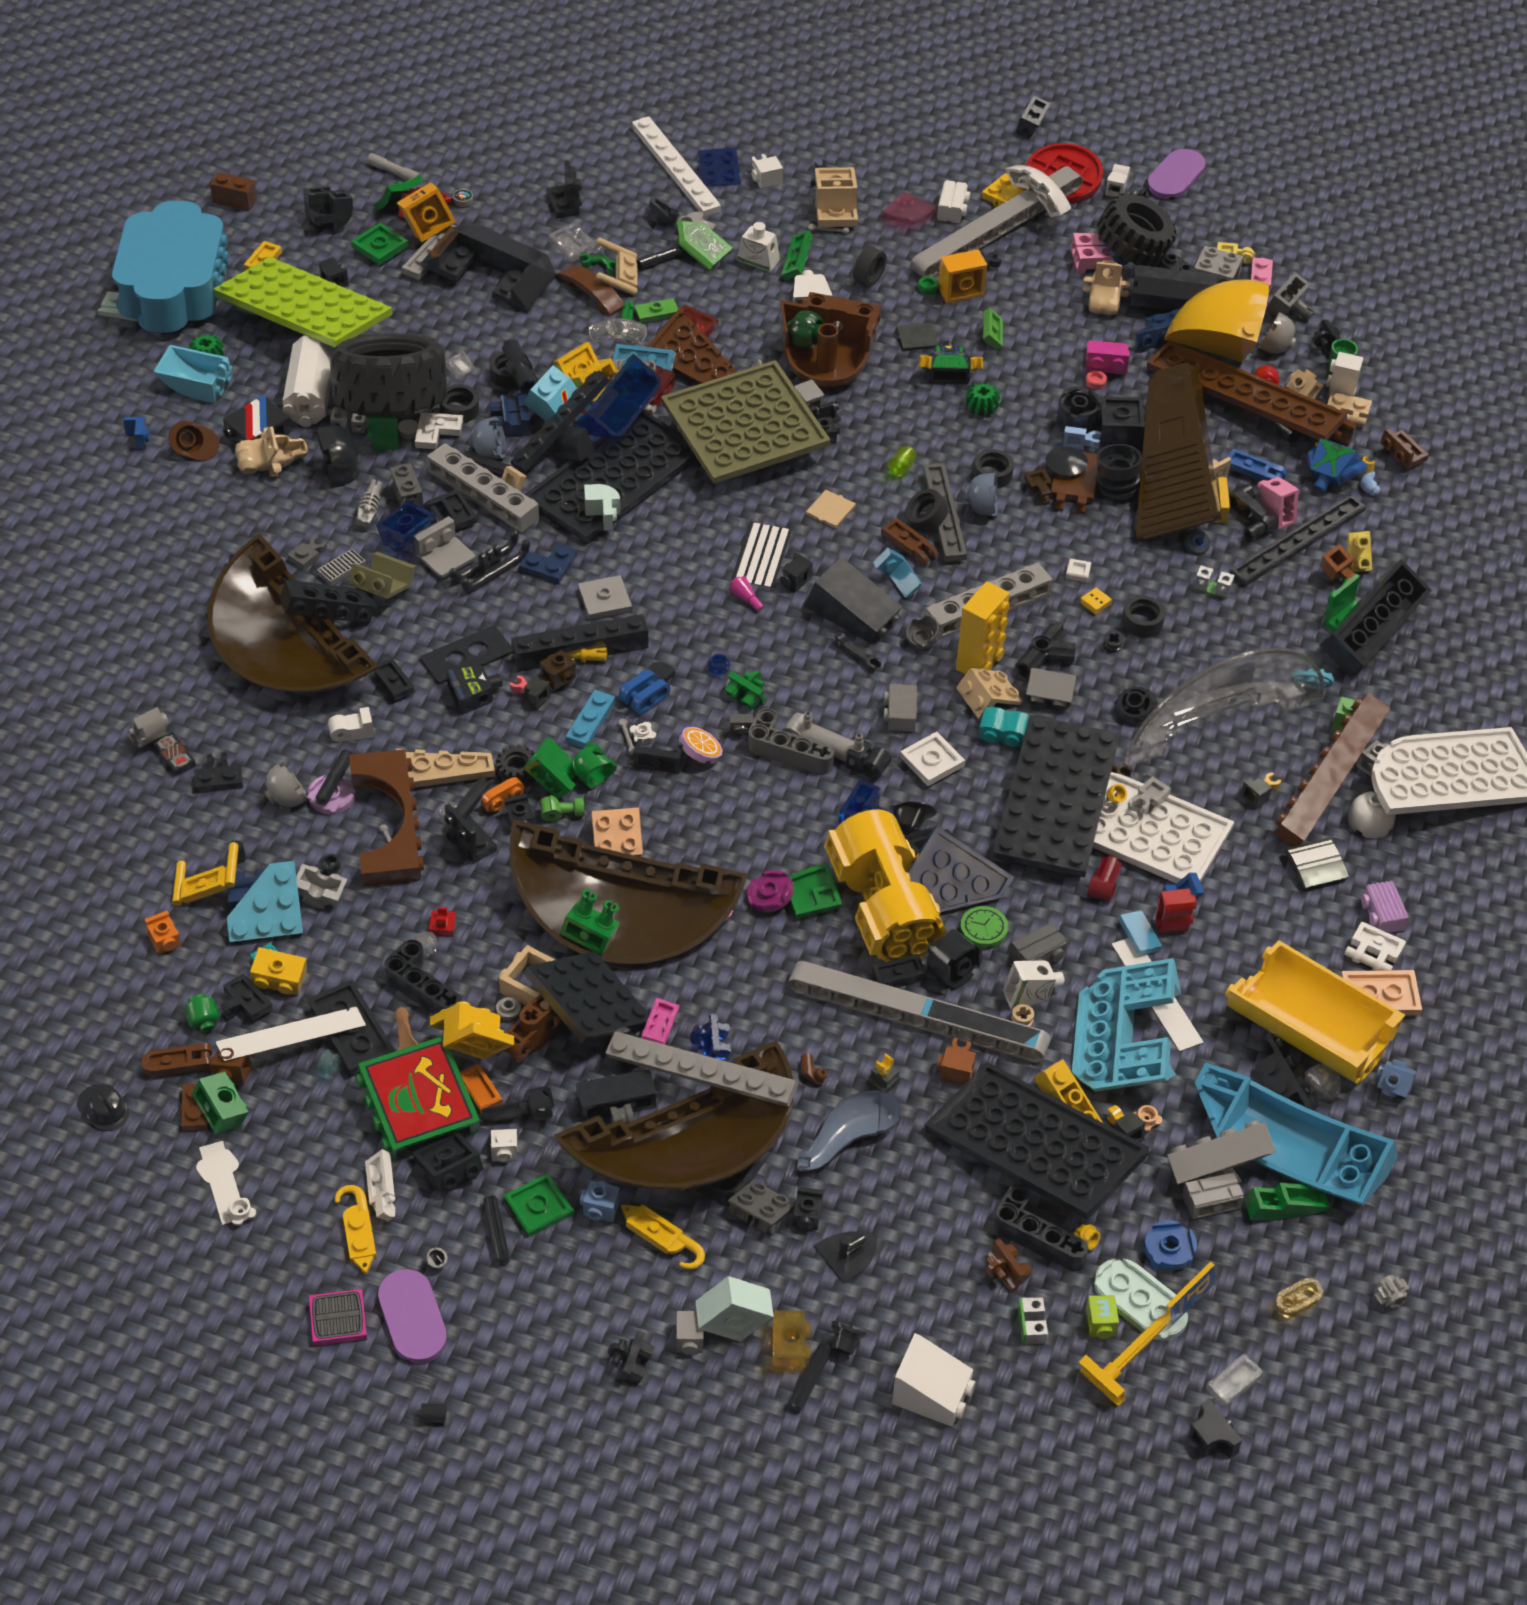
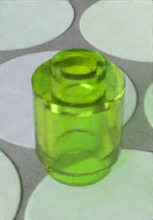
M910 446L900 447L888 461L890 472L897 476H904L916 461L915 450Z

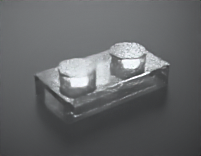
M1244 1354L1207 1383L1206 1390L1226 1407L1261 1379L1264 1371Z

